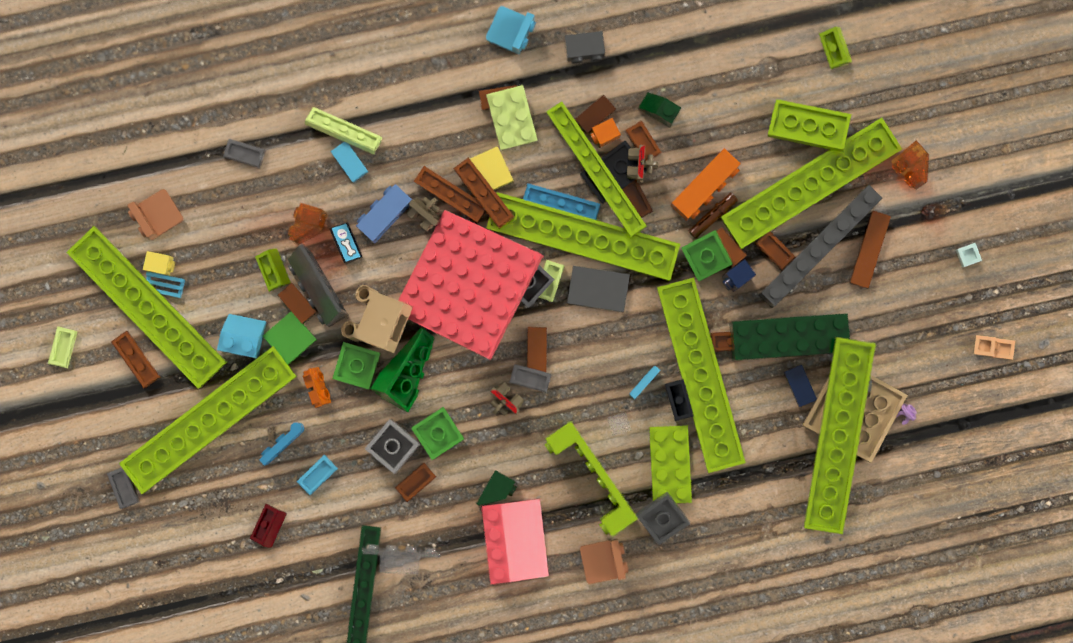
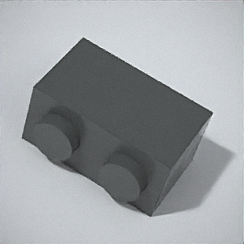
M603 31L565 35L567 62L579 64L583 60L598 62L602 60L601 58H605Z

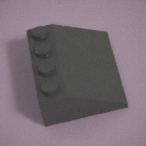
M300 244L288 259L290 263L288 268L293 276H298L300 281L297 283L303 292L306 291L309 298L307 300L311 307H316L319 314L317 317L321 324H326V326L330 327L349 315L311 250L305 245Z

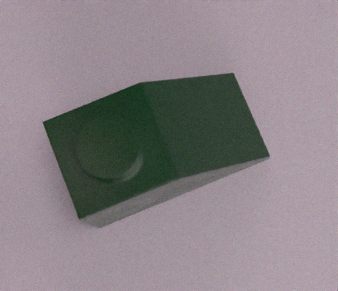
M647 92L638 109L670 128L680 113L681 107L667 98Z
M495 470L476 504L481 506L506 499L508 495L512 497L517 488L514 485L516 481Z

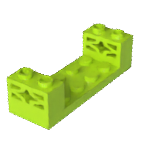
M569 422L545 439L547 443L544 445L550 454L554 452L556 455L573 443H576L577 446L574 448L580 457L583 455L588 461L585 464L591 473L596 472L599 476L596 479L602 489L607 488L610 492L607 495L614 506L618 504L617 507L600 518L602 523L599 525L606 535L610 533L613 537L638 519L572 422Z

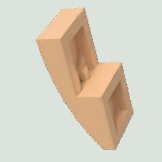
M976 335L975 355L1013 360L1014 340Z

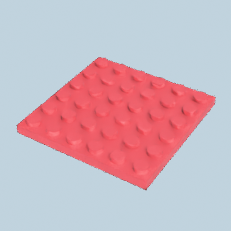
M444 210L439 224L432 233L398 301L413 307L408 320L491 360L543 255Z

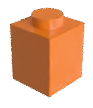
M613 118L592 127V134H590L594 145L598 144L599 148L619 139L621 136Z

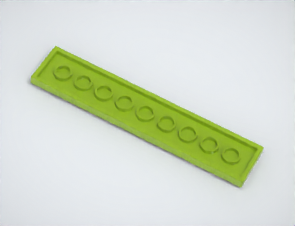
M880 118L846 139L843 152L828 150L720 218L740 249H743L895 155L902 148L883 118Z
M497 192V195L513 214L514 219L499 229L489 217L486 229L663 280H671L680 248L679 243L640 232L630 237L625 228Z
M93 226L66 252L198 389L227 363L97 227Z
M690 278L657 287L680 375L684 379L694 415L692 418L707 472L711 473L746 463L695 279Z
M836 337L803 526L806 529L843 534L875 343Z
M272 346L119 463L140 493H146L297 377L276 348Z

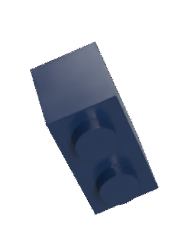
M743 260L722 277L724 279L722 283L728 291L732 290L734 292L755 277L756 273L746 260Z

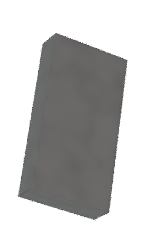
M228 139L223 157L260 169L266 150Z
M514 364L509 383L547 393L551 374Z
M123 468L107 473L120 509L140 502L133 482Z

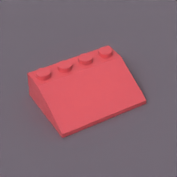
M540 499L482 505L490 584L549 576Z

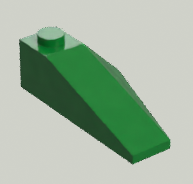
M420 328L380 372L371 390L387 402L405 412H409L418 397V384L420 378L423 379L424 372L422 371L425 362L429 360L435 338L424 328Z

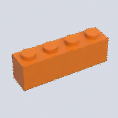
M724 148L670 206L686 221L689 218L694 219L701 212L699 208L703 204L707 206L714 198L712 194L716 190L720 192L727 185L725 183L729 176L734 178L740 171L738 167L741 163Z

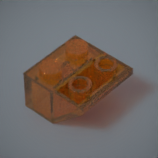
M916 140L891 161L893 169L898 174L901 173L905 177L906 184L915 190L928 181L929 154Z
M300 203V206L296 207L293 217L296 218L294 225H291L288 231L289 240L295 245H300L321 234L328 214L323 209Z

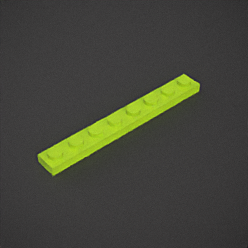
M561 101L546 111L629 236L633 237L645 229L647 225L564 103Z

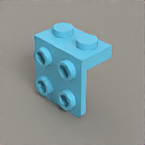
M500 6L486 35V40L520 55L521 50H525L529 39L527 37L529 32L532 33L536 26L535 15L527 12L526 16L504 6Z

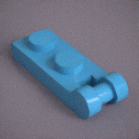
M298 422L293 423L290 427L291 431L286 435L284 433L275 440L277 444L272 448L270 446L261 453L262 457L259 461L264 466L268 465L304 432V425Z

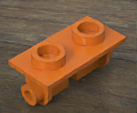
M309 368L304 371L302 377L306 388L313 387L314 389L308 392L312 405L318 408L322 405L330 404V393L326 388L324 375L320 368Z

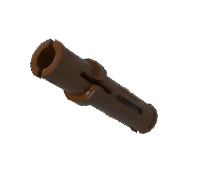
M730 192L722 201L716 202L714 208L691 227L688 232L697 239L738 202L737 197Z

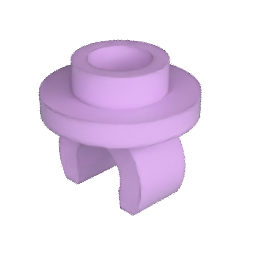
M903 404L902 409H900L896 416L905 415L906 418L902 421V424L905 425L909 420L914 421L916 419L915 414L917 412L912 405Z

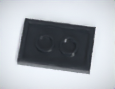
M626 140L601 158L621 189L626 188V186L636 180L627 178L628 166L638 167V161L628 160V153L631 147ZM585 170L581 172L580 176L601 204L606 203V200Z

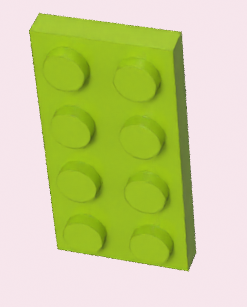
M776 99L768 137L843 152L852 114Z
M688 425L649 427L653 501L668 492L676 503H692Z

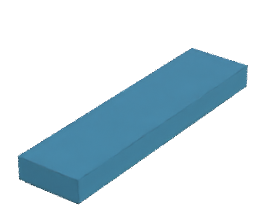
M528 183L523 200L594 220L597 219L601 205Z

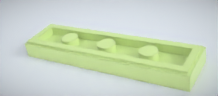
M315 107L312 108L305 120V125L371 154H375L382 141L381 136Z

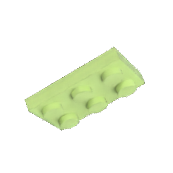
M523 85L486 94L500 150L538 141Z

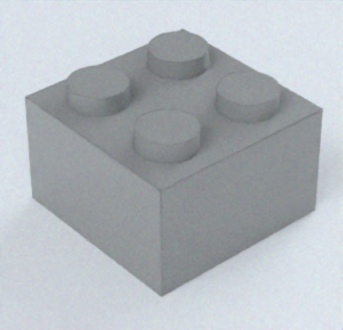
M389 419L365 450L396 474L421 443L395 421Z

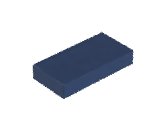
M802 365L784 372L798 407L817 400Z

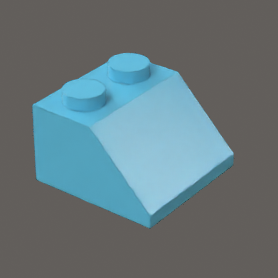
M229 314L221 330L217 350L257 359L260 355L267 322Z

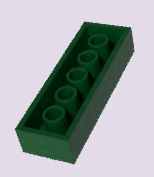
M848 313L732 321L729 323L732 361L833 354L836 337L850 339Z

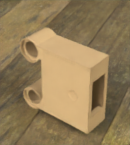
M366 285L360 286L356 290L355 295L357 300L366 304L367 307L360 324L347 321L342 325V335L356 342L363 341L395 353L413 307L382 295Z

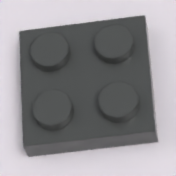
M668 492L636 513L637 518L658 545L690 525V520Z

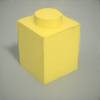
M147 251L143 270L170 276V272L174 270L175 261H173L174 258L171 256Z

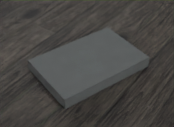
M573 266L567 304L624 313L630 274Z

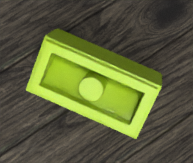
M833 27L819 33L831 69L852 63L840 27Z
M277 248L268 249L255 256L269 292L291 283Z

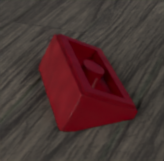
M265 504L249 539L261 546L271 548L287 513L269 504Z

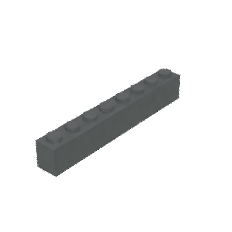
M870 185L865 187L758 295L771 308L775 307L883 198Z

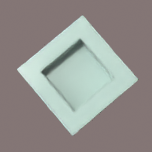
M976 243L956 250L962 268L982 261Z

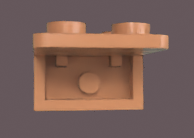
M161 189L139 204L133 201L127 205L130 209L128 214L133 221L137 220L140 225L138 230L142 236H147L151 240L156 239L184 220L165 189Z
M618 539L580 547L588 584L617 578L618 580L626 579L625 574L629 573L627 562L622 561L621 554H625L623 543H619Z

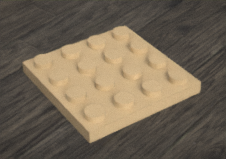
M872 375V389L870 392H867L857 456L869 463H872L908 396ZM829 377L802 425L818 435L820 433Z

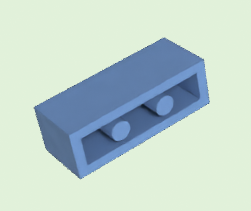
M396 184L393 187L389 186L383 192V198L380 201L376 200L370 206L371 210L367 215L364 213L357 220L358 224L356 227L374 244L410 206L409 202L412 199Z

